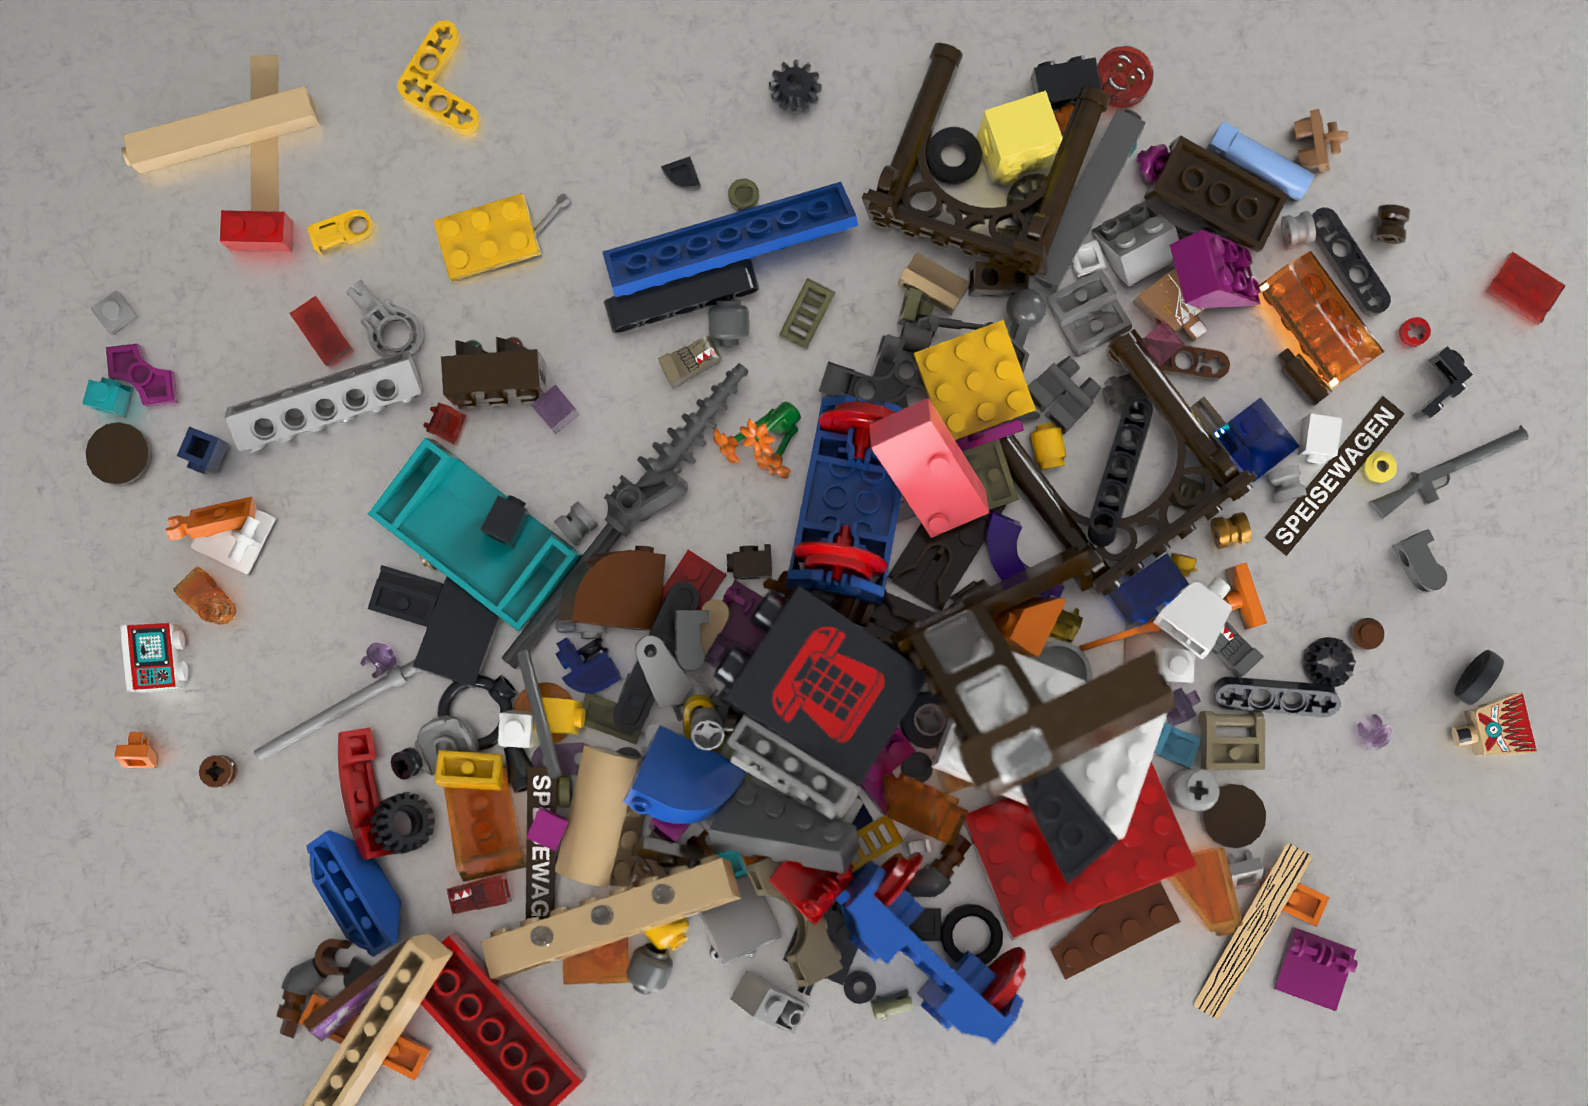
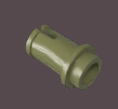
M908 989L881 998L877 995L875 1000L870 1001L876 1020L882 1018L883 1021H886L887 1016L914 1009Z

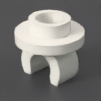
M915 830L905 836L902 849L906 857L914 852H920L923 856L922 862H925L933 855L935 844L933 838L927 832Z

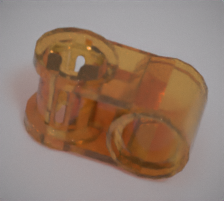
M198 566L173 588L176 595L206 622L224 625L231 622L235 617L236 606L234 602L218 587L215 580ZM216 604H220L217 607L218 611L220 612L218 615H214L217 611L214 607Z

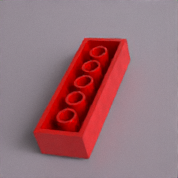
M456 932L452 933L441 943L453 954L420 1004L513 1106H558L583 1082L586 1075L500 980L490 979L487 966Z

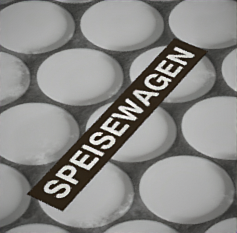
M1382 396L1341 445L1337 456L1330 459L1306 487L1307 495L1296 499L1266 535L1265 539L1287 556L1405 413Z
M527 768V834L540 806L556 813L557 777L549 779L547 768ZM530 839L526 841L525 920L533 917H539V920L550 917V911L555 910L556 851Z

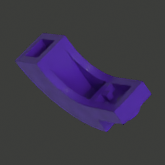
M990 509L985 525V545L994 570L1003 581L1030 567L1022 562L1017 552V541L1022 529L1020 522ZM1061 583L1038 595L1041 597H1050L1052 595L1060 598L1065 586Z

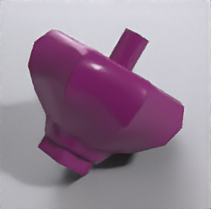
M1165 144L1150 146L1147 150H1141L1137 154L1136 162L1140 164V171L1147 182L1157 179L1169 155L1168 147Z

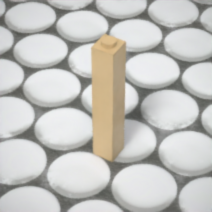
M306 86L123 135L125 147H122V155L128 166L131 165L137 172L142 174L320 125L313 96Z

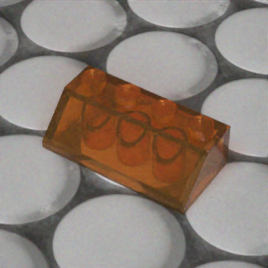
M1312 251L1286 264L1258 285L1262 290L1265 301L1275 308L1281 317L1283 326L1293 333L1299 341L1302 352L1312 359L1318 368L1320 377L1328 382L1332 388L1385 352Z

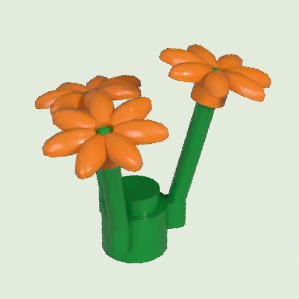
M784 401L776 409H771L755 423L752 419H748L747 427L741 426L739 428L740 433L734 437L731 435L727 438L725 433L720 434L715 428L713 430V440L717 445L721 446L720 453L725 454L730 463L740 461L734 453L735 448L738 446L739 441L747 437L743 444L745 446L753 445L754 459L758 462V467L769 469L768 471L772 476L778 474L786 479L791 470L781 465L783 460L781 456L791 438L798 432V428L795 425L801 419V415L794 405ZM771 430L777 434L785 433L776 453H773L769 445L776 441L774 437L769 435Z

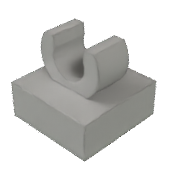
M1248 849L1244 850L1243 857L1245 861L1236 862L1232 853L1227 855L1226 881L1230 890L1261 884L1264 868L1260 858L1252 859V853Z

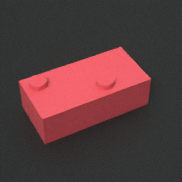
M929 398L869 424L872 450L931 538L989 513L985 487Z

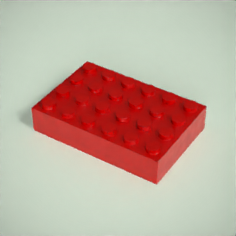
M1152 761L1150 762L1125 837L1119 839L1114 846L1069 884L1065 883L1028 805L1011 798H1005L964 814L962 819L1011 941L1188 872L1197 866Z

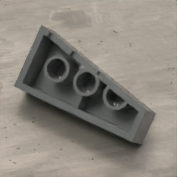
M746 780L742 781L737 791L725 802L708 828L714 851L726 852L727 849L738 851L742 856L772 857V860L785 863L786 860L801 862L802 866L840 873H845L860 848L855 825L835 817L830 819L816 809Z

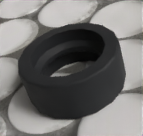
M965 904L954 908L945 917L941 926V942L945 952L954 962L957 963L965 953L959 951L955 946L953 930L961 919L969 916L978 917L989 926L991 937L987 948L981 953L975 954V956L985 965L989 964L997 957L1003 945V930L999 920L990 910L980 905Z

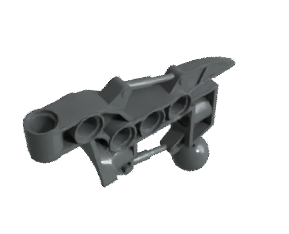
M1026 288L1014 292L1007 301L1006 306L1008 319L1012 322L1008 333L1023 373L1030 355L1023 348L1029 328L1037 326L1043 320L1046 312L1045 301L1040 293ZM936 315L917 319L916 324L906 321L900 337L887 334V336L882 335L871 376L828 361L819 392L831 396H853L856 398V402H860L862 397L858 392L861 383L869 381L875 387V394L872 398L865 400V403L872 402L874 404L875 401H879V406H883L884 403H892L902 408L909 407L906 398L908 393L914 388L926 392L912 353L930 347L938 327L977 330L994 322L976 324L962 322V320L940 318ZM903 361H909L914 365L915 372L909 379H904L899 374V366ZM1032 411L1003 423L1016 419L1021 420V422L1040 418V414Z

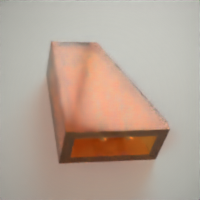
M1215 847L1193 852L1192 856L1197 866L1192 870L1167 880L1205 930L1215 932L1216 936L1232 934L1235 932L1234 927L1243 925L1225 849Z

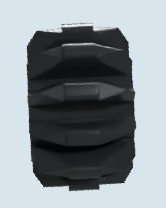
M797 59L794 60L793 67H789L786 62H783L781 64L782 72L774 70L772 72L774 81L769 82V90L774 92L771 95L772 102H780L779 108L781 111L791 106V112L794 115L797 114V107L801 106L803 111H809V103L817 104L818 96L816 94L822 90V85L817 82L819 80V73H810L811 65L809 62L802 68L799 67V60ZM795 83L800 84L801 89L798 90L796 87V91L790 90V84L795 87Z

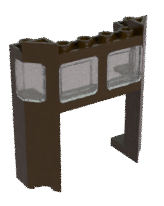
M1073 546L890 635L899 654L908 661H913L917 670L924 669L927 676L923 678L927 688L932 695L936 693L939 695L942 701L938 702L943 716L947 721L952 719L956 725L953 731L959 742L957 748L961 763L976 789L980 788L982 790L987 788L993 799L1175 709L1173 690L1163 673L1159 672V661L1155 649L1043 703L991 617L1071 578L1074 579L1082 592L1093 587L1088 550L1079 552L1078 546Z

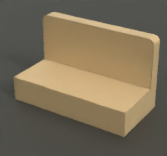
M916 253L908 267H905L900 275L898 286L907 291L909 288L921 290V299L952 316L967 290L969 282L921 254Z

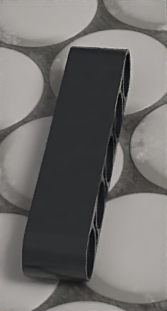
M744 259L727 264L722 268L710 269L691 277H683L667 282L661 286L639 290L630 295L610 297L604 301V306L612 332L621 333L714 306L716 301L741 298L757 292L760 288L751 259Z
M1136 396L1129 399L1122 412L1089 519L1087 535L1089 540L1096 546L1105 547L1113 543L1120 526L1153 414L1151 402L1144 397ZM1131 414H1141L1144 418L1135 419ZM1126 440L1132 441L1136 445L1130 447L1124 445L1122 442ZM1123 468L1127 473L1117 474L1113 470ZM1115 496L1119 501L1114 503L1105 500V497ZM1097 524H1106L1111 529L1101 531L1095 526Z

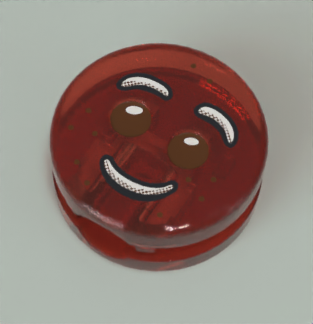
M1115 47L1107 51L1097 65L1101 88L1111 97L1108 106L1112 108L1127 109L1136 106L1145 98L1153 83L1154 71L1151 61L1142 51L1134 47Z

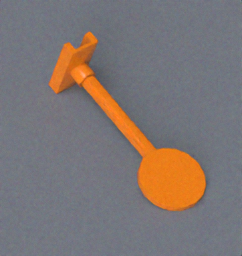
M1247 562L1225 569L1232 591H1229L1223 600L1231 605L1232 610H1239L1245 630L1266 624L1267 621ZM1154 618L1139 627L1080 645L1079 648L1081 651H1085L1139 633H1151L1162 629L1153 623L1156 619Z

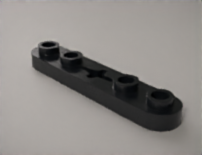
M679 582L671 586L648 636H655L661 641L663 640L664 645L673 657H675V610H696L700 600L697 588L688 582ZM652 644L645 647L644 653L646 656L650 650L654 651ZM638 659L613 711V720L616 726L626 732H633L642 727L655 701Z

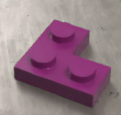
M898 727L860 784L874 805L885 816L890 814L909 796V793L893 774V771L916 751Z

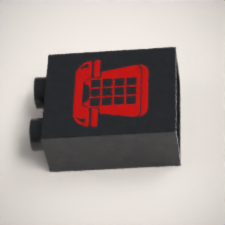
M797 586L788 590L784 597L775 590L770 589L749 620L761 629L749 650L746 651L737 644H734L713 674L714 678L725 684L717 699L742 716L746 715L859 787L925 684L923 677L927 676V674L921 669L917 670L913 663L802 587Z

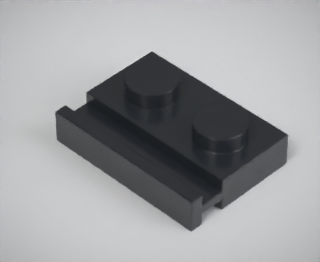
M381 565V571L376 580L367 609L428 627L443 583Z

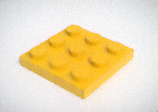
M1004 320L912 353L928 398L954 440L1036 410Z

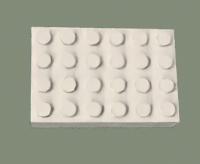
M983 641L976 645L969 665L991 655ZM1013 652L1043 703L1087 682ZM999 666L962 683L958 693L981 731H988L1026 712ZM1167 713L1058 766L1118 839L1125 837ZM950 719L931 767L973 783L961 763L957 748L959 742L953 731L956 725ZM1035 728L993 748L992 757L1004 785L1015 780L1005 756L1030 735H1033L1037 740ZM1019 786L1002 794L1027 805Z

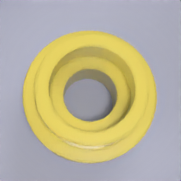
M1377 451L1367 457L1364 463V470L1370 480L1384 483L1391 480L1396 474L1397 463L1391 454L1385 451ZM1378 461L1385 463V472L1377 469Z

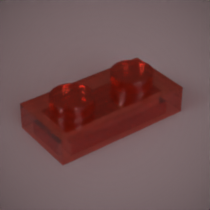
M314 296L289 313L326 366H329L353 349L317 296Z

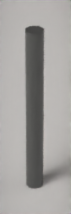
M523 650L517 653L548 776L549 779L561 776L562 773L530 651Z

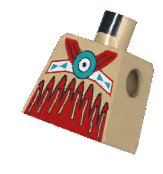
M1523 692L1505 694L1466 710L1464 715L1467 725L1452 728V737L1455 745L1472 744L1475 755L1537 753Z

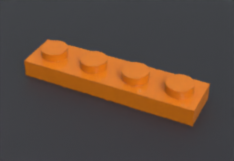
M317 992L313 993L299 1024L305 1026L303 1024L304 1020L328 1002L330 998ZM360 1013L356 1014L327 1038L342 1044L360 1016ZM400 1034L382 1062V1065L415 1081L426 1062L431 1048Z

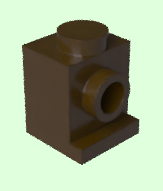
M764 544L765 551H758V546H740L739 552L727 554V573H733L734 580L772 578L771 544Z

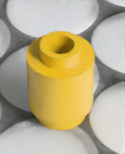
M1054 422L1035 426L1036 432L1030 433L1035 462L1039 463L1040 470L1064 466V458L1067 455L1061 427L1055 428Z

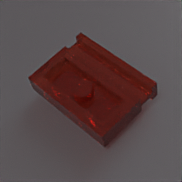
M1511 252L1504 260L1485 292L1536 325H1539L1544 321V317L1551 310L1566 285L1521 256Z

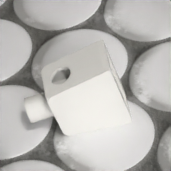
M1214 578L1208 587L1199 581H1194L1162 609L1153 623L1203 660L1213 648L1232 611L1231 605L1223 600L1230 591V587L1220 578Z

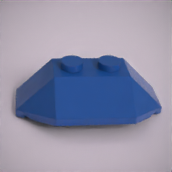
M332 830L326 831L306 845L307 853L310 854L309 865L312 882L344 936L359 948L366 950L367 954L372 957L397 943L401 901L375 858L363 860L354 840Z

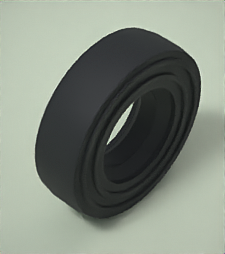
M960 127L944 128L934 134L928 143L926 153L927 166L930 173L943 183H963L970 179L979 168L982 157L980 144L976 137L966 129ZM948 145H958L964 150L965 160L961 165L951 167L943 162L941 152Z
M1491 650L1483 651L1463 672L1456 685L1455 696L1469 705L1479 701L1497 680L1502 671L1504 660Z

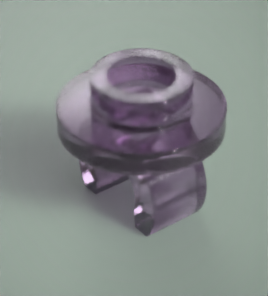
M372 643L366 650L367 655L360 662L362 666L370 662L375 665L376 671L372 674V677L377 678L396 665V657L394 651L388 645Z
M1373 714L1371 721L1376 727L1369 730L1360 722L1357 724V731L1364 739L1363 745L1367 749L1375 748L1379 750L1391 741L1390 736L1393 729L1388 724L1382 725L1381 718Z

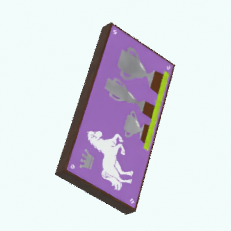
M413 937L407 938L307 1017L303 1024L308 1031L322 1042L363 1010L408 939Z

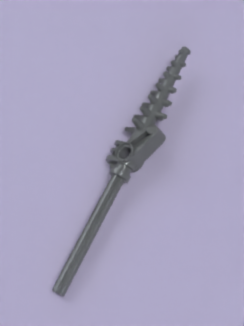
M738 363L731 371L728 370L725 380L722 383H718L717 386L713 385L711 387L713 394L709 398H704V401L701 399L696 401V404L700 407L696 413L692 412L690 415L684 413L681 416L686 423L683 429L680 427L676 428V430L671 427L668 428L667 433L673 439L670 444L663 442L662 445L657 442L652 444V447L660 455L657 459L638 457L637 461L646 472L636 484H633L623 475L619 477L621 482L618 486H612L614 489L612 494H606L603 497L607 500L608 504L607 516L604 519L607 525L501 657L503 661L514 669L519 666L517 653L523 650L531 651L557 618L564 587L570 576L582 563L593 556L609 552L622 534L625 537L630 534L631 530L629 528L634 522L637 524L649 519L652 514L682 497L687 492L688 483L677 474L682 470L679 464L682 460L692 465L695 464L696 459L692 456L691 447L694 443L702 447L706 446L707 442L703 439L704 434L702 432L707 426L711 429L717 427V424L714 422L715 414L718 410L723 412L727 410L726 399L731 393L736 394L738 392V383L743 376L746 377L748 375L747 368ZM638 500L637 504L632 507L633 503Z

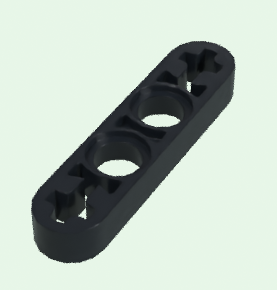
M1322 207L1317 209L1312 214L1316 228L1315 242L1360 310L1368 316L1380 315L1391 303V296L1337 213L1330 208ZM1327 218L1330 223L1326 227L1319 228L1316 223L1320 219L1324 220ZM1336 230L1338 234L1334 235L1327 242L1325 238ZM1336 241L1344 242L1348 247L1347 256L1339 257L1335 255L1332 250L1333 243ZM1353 267L1361 268L1365 273L1364 282H1354L1350 278V269ZM1371 282L1373 286L1361 294L1359 290ZM1371 296L1380 297L1381 301L1378 303V306L1369 305L1368 301L1371 299Z
M1223 677L1215 683L1213 688L1218 705L1230 710L1330 717L1337 713L1341 706V701L1335 688L1326 684ZM1228 689H1234L1230 697H1224V693H1227ZM1264 689L1270 692L1269 697L1264 701L1258 702L1252 699L1253 694L1258 690ZM1291 692H1297L1301 694V699L1295 704H1288L1284 702L1285 696ZM1325 696H1329L1330 700H1327L1325 705H1320L1319 701H1323Z

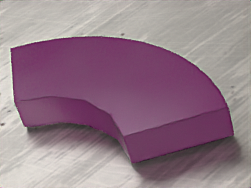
M1016 419L955 441L961 451H965L1024 431L1021 420Z

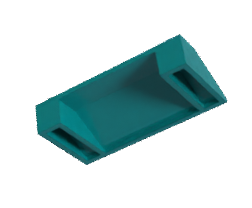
M424 438L368 512V515L515 630L520 631L550 597L583 554L531 514L514 549L484 535L481 528L497 496L499 495L505 499L508 496L436 440Z

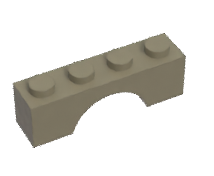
M765 856L744 867L758 896H771L780 899L792 910L797 922V937L786 958L798 985L811 986L843 969L840 962L842 959L841 952L838 946L830 941L826 932L828 925L824 916L816 925H813L768 881L782 862L773 861L772 857Z

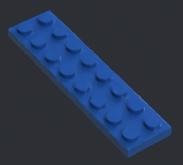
M837 182L606 250L602 253L614 295L619 297L630 295L649 287L661 286L683 277H691L710 269L722 268L727 264L752 259L764 253L783 250L788 246L813 241L825 235L844 232L849 228L858 226V221L842 182Z

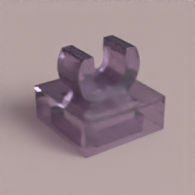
M1182 687L1173 690L1175 709L1168 712L1166 716L1172 727L1197 716L1192 707L1201 702L1196 690L1186 694Z

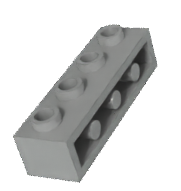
M746 715L743 716L726 742L735 749L732 756L748 766L752 761L763 767L760 774L774 783H777L779 779L785 781L790 785L787 791L802 801H805L807 796L818 803L815 809L830 819H833L835 814L844 819L861 792L855 784Z

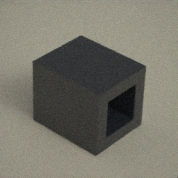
M498 495L481 531L484 535L514 549L530 517L529 511L524 508L526 503L511 495L507 499Z

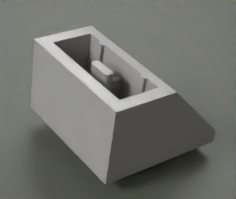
M1146 201L1132 206L1128 211L1113 219L1106 220L1102 225L1091 230L1094 238L1098 239L1101 250L1114 273L1128 286L1174 263L1170 244L1179 241L1176 227Z

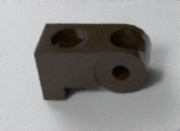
M975 261L969 268L968 296L1002 294L1011 296L1017 290L1029 289V275L1021 272L1019 267L1010 264L999 266L992 262Z

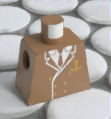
M1176 267L1140 293L1133 301L1134 305L1168 336L1183 328L1194 342L1208 331V328L1198 317L1206 308H1197L1185 304Z

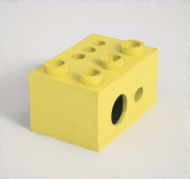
M1046 91L985 110L976 137L981 147L982 160L991 185L1000 183L1001 186L1013 184L1019 180L1018 177L1050 167L1063 139Z

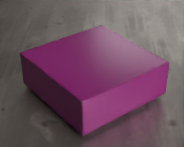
M540 806L526 838L556 851L570 819Z

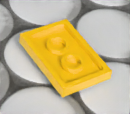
M523 193L433 220L448 276L452 282L541 255Z

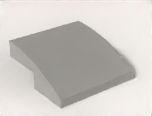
M1102 269L1046 297L1048 305L1076 357L1132 329V322L1118 302L1117 292Z
M749 875L737 880L741 899L698 913L709 932L708 938L723 965L781 938L780 931L765 897L757 895Z

